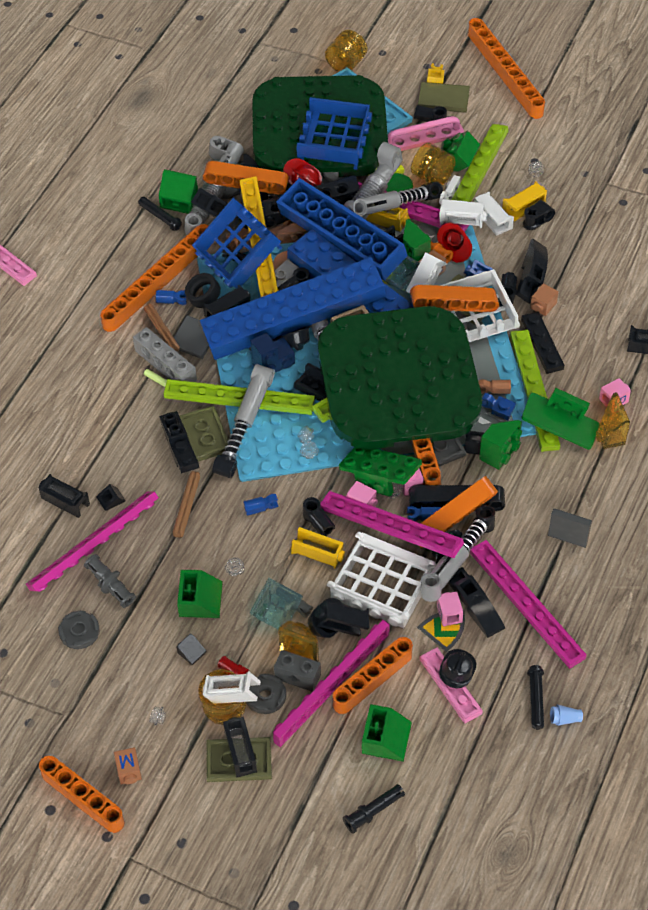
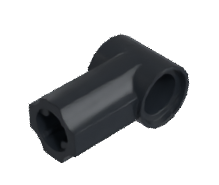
M417 105L415 108L414 119L429 122L447 117V109L442 106L433 109Z
M297 268L293 272V276L278 287V291L310 280L309 271L306 268Z
M507 272L502 274L501 283L513 304L517 292V277L514 273ZM498 298V300H499V306L502 307L503 305H502L500 299Z
M314 497L304 500L303 518L310 522L319 534L324 536L331 534L335 529V525L320 507V501Z

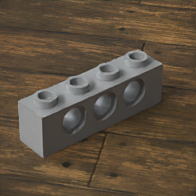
M146 327L133 336L135 351L168 379L188 382L197 381L195 366Z

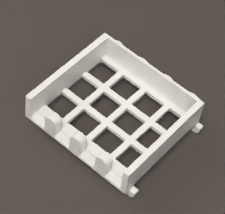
M494 269L440 285L494 287L497 298L500 299L503 305L502 307L493 312H482L479 314L469 311L471 316L459 319L462 323L473 320L477 329L470 331L466 330L469 342L516 329L520 326L518 314ZM505 310L509 319L496 320L494 313ZM449 311L457 317L455 311ZM489 315L493 324L480 325L477 319Z
M357 532L355 537L359 538L336 580L334 582L328 581L327 586L330 587L331 598H336L342 603L361 611L369 608V614L373 618H380L392 626H399L404 629L421 598V580L419 582L406 576L411 567L425 571L424 574L430 573L436 563L363 532ZM364 547L373 550L368 560L359 557ZM377 553L390 557L385 568L372 563ZM394 560L408 564L402 575L389 570ZM356 562L364 564L359 575L350 572ZM369 567L382 572L377 582L363 577ZM386 574L399 579L394 589L381 584ZM348 576L356 579L351 590L342 587ZM404 581L417 586L412 596L399 592ZM360 582L373 586L368 597L355 592ZM378 589L391 594L386 604L373 600ZM395 596L409 601L403 612L390 607Z

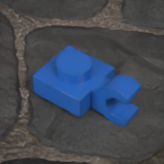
M485 393L482 397V406L492 409L491 414L509 420L516 407V402L501 396L496 400L489 393Z

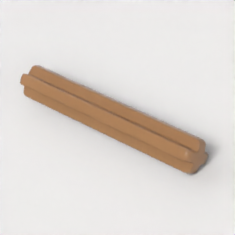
M149 303L144 307L148 317L164 342L175 351H178L180 347L155 307Z
M191 471L173 529L174 537L182 538L200 480L199 472Z

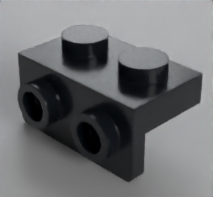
M307 363L305 365V373L294 382V388L307 395H313L316 400L321 401L327 398L321 370Z

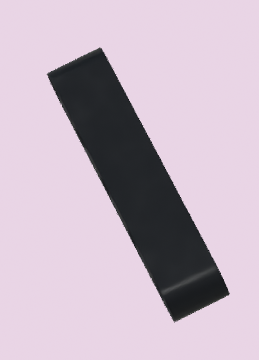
M415 485L409 489V506H414L417 509H421V507L442 508L472 485ZM494 485L498 493L483 505L491 506L495 511H500L505 508V490L500 485Z

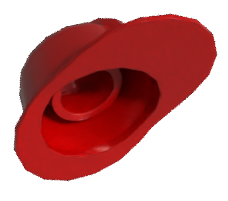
M300 158L289 160L283 168V172L289 177L288 183L291 185L299 178L312 186L321 185L322 183L320 171Z
M446 223L441 226L437 233V241L444 249L453 252L451 261L462 263L468 260L472 254V243L463 229L455 223Z

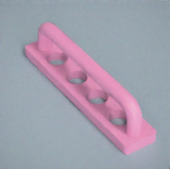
M451 116L392 130L388 133V143L404 151L442 142L447 138L451 139L456 134L463 133L464 130L460 120L457 117ZM443 131H449L450 133H449V134H444V133H442V132H443ZM427 135H434L435 137L429 138ZM417 138L419 141H412L411 139ZM397 142H402L403 144H402V145H396L395 143H397Z

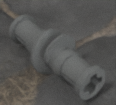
M97 554L90 556L85 561L84 567L90 569L98 579V586L101 588V591L104 594L110 592L112 596H115L122 608L131 605L136 595L130 593L125 585L117 579L120 572H111L99 560L100 557Z

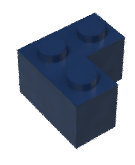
M265 333L250 340L252 364L254 366L259 364L274 369L276 373L295 364V352L284 337L273 342L270 336Z

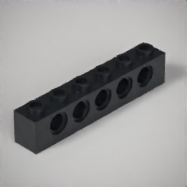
M355 175L313 186L343 206L347 201L353 200L360 189ZM281 196L261 201L266 228L289 220L280 213L276 203Z

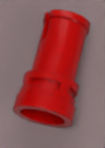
M223 656L218 662V667L230 675L246 674L249 671L246 667L240 664L237 665L226 656Z

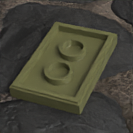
M421 82L418 105L433 109L442 106L447 111L467 113L470 86Z
M215 406L179 415L198 462L221 455L225 451V446L228 445V438Z
M271 737L250 738L256 759L257 773L237 778L227 740H207V782L272 779ZM243 738L232 739L238 763L249 762Z

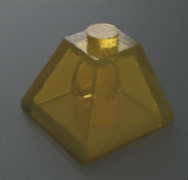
M617 392L613 393L599 423V429L596 432L597 441L601 442L603 449L626 444L630 420Z
M290 620L279 627L280 651L284 650L319 662L318 639L308 627L300 622L295 623Z

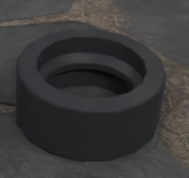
M209 273L195 275L188 281L185 287L187 299L196 308H203V304H211L216 301L221 291L219 283ZM211 284L205 294L195 297L199 288Z

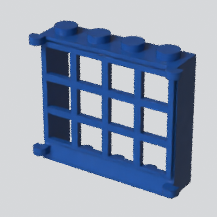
M310 97L309 111L306 112V123H303V135L300 134V143H297V157L302 160L306 157L354 164V170H358L359 158H363L364 149L362 146L366 145L367 137L365 134L369 133L368 122L371 123L372 121L370 105ZM320 113L332 115L331 121H319ZM336 115L348 117L346 124L334 123ZM351 118L363 119L362 126L350 125ZM317 125L329 126L327 133L315 131ZM332 128H345L344 134H331ZM348 129L361 130L359 137L347 136ZM314 136L326 137L325 144L312 143ZM330 138L342 139L340 147L328 145ZM345 141H358L356 149L344 147Z
M235 198L231 199L192 245L197 250L195 254L202 260L205 258L206 261L204 263L211 269L215 268L214 273L221 279L224 277L225 280L223 282L230 288L233 286L238 288V285L242 287L275 247L279 250L283 248L280 245L281 241ZM238 216L242 223L234 231L228 225ZM247 225L252 230L243 240L238 233ZM227 229L231 235L222 243L218 237ZM256 233L261 239L252 249L247 242ZM236 237L241 243L231 252L227 246ZM216 241L221 247L211 256L207 250ZM245 246L250 252L240 261L236 254ZM225 250L230 256L221 265L216 258ZM234 259L239 265L230 274L225 267Z

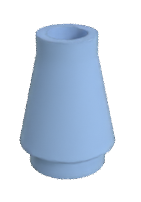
M558 704L550 709V721L557 726L582 722L583 720L581 709Z

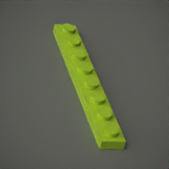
M491 125L452 200L472 201L508 133V126Z
M510 331V340L527 400L531 393L547 398L529 331ZM535 426L541 452L560 450L561 445L557 435Z
M167 379L164 398L240 407L247 388ZM267 390L259 409L312 415L315 396Z

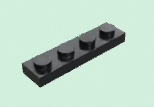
M534 312L522 315L521 321L525 330L529 331L531 342L546 374L564 370L565 365L540 313Z

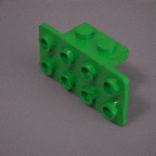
M556 387L549 399L536 393H531L521 416L522 420L587 450L592 448L600 425L599 422L584 416L589 408V402Z
M354 447L338 466L339 470L354 473L355 481L376 490L377 494L390 497L394 493L393 483L406 484L422 465V460L380 449H360Z

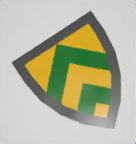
M464 610L463 623L442 626L439 613L424 620L417 628L444 651L448 652L463 633L465 625Z

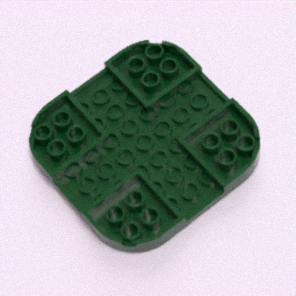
M361 75L274 77L262 83L255 90L252 98L253 158L260 168L283 172V168L289 160L298 158L297 143H300V134L303 135V123H306V112L309 111L310 97L370 105L372 121L371 123L368 122L369 133L365 134L367 137L366 145L362 146L364 152L363 158H359L358 170H354V164L306 157H304V161L317 168L320 173L338 172V177L366 176L374 173L379 166L378 149L383 142L388 143L384 92L374 81ZM320 113L318 120L330 122L332 115ZM336 115L334 123L346 124L348 117ZM351 118L350 125L362 126L363 119ZM317 125L315 132L327 133L329 126ZM333 127L331 134L343 135L345 128ZM348 129L347 136L359 137L361 130ZM314 136L312 143L324 145L326 137ZM330 138L328 145L340 147L342 139ZM346 140L344 147L356 149L358 141Z
M424 306L350 315L332 321L322 331L318 342V360L326 391L331 426L336 435L341 440L345 439L350 442L351 446L360 449H379L394 447L395 442L431 438V442L455 439L467 434L475 423L478 422L482 408V394L465 327L458 317L451 312L435 306Z

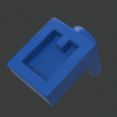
M475 259L472 265H467L464 274H466L465 278L493 270V268Z

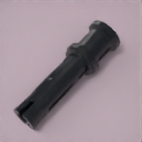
M396 784L366 806L360 805L357 808L358 810L349 816H343V822L347 829L354 834L357 832V828L365 823L369 824L372 822L373 816L405 796L404 791L400 792L402 787Z

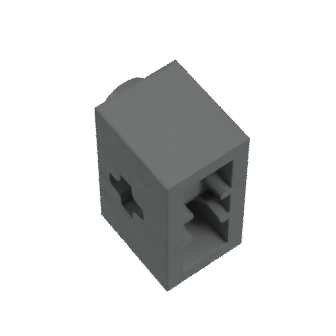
M281 650L274 665V675L280 678L282 682L313 692L321 676V663Z

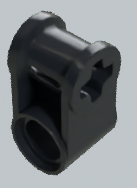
M539 200L534 205L525 209L523 227L527 230H535L537 227L552 220L555 215V209L543 200Z

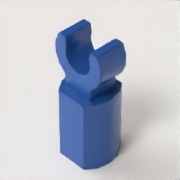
M156 290V303L174 304L176 302L180 305L187 304L186 298H182L186 297L185 290L178 292Z
M270 494L266 498L259 497L243 502L247 516L266 511L267 508L274 509L278 507L276 494Z
M414 506L407 507V513L414 515H408L407 519L415 522L417 520L424 521L441 507H421V509H417Z

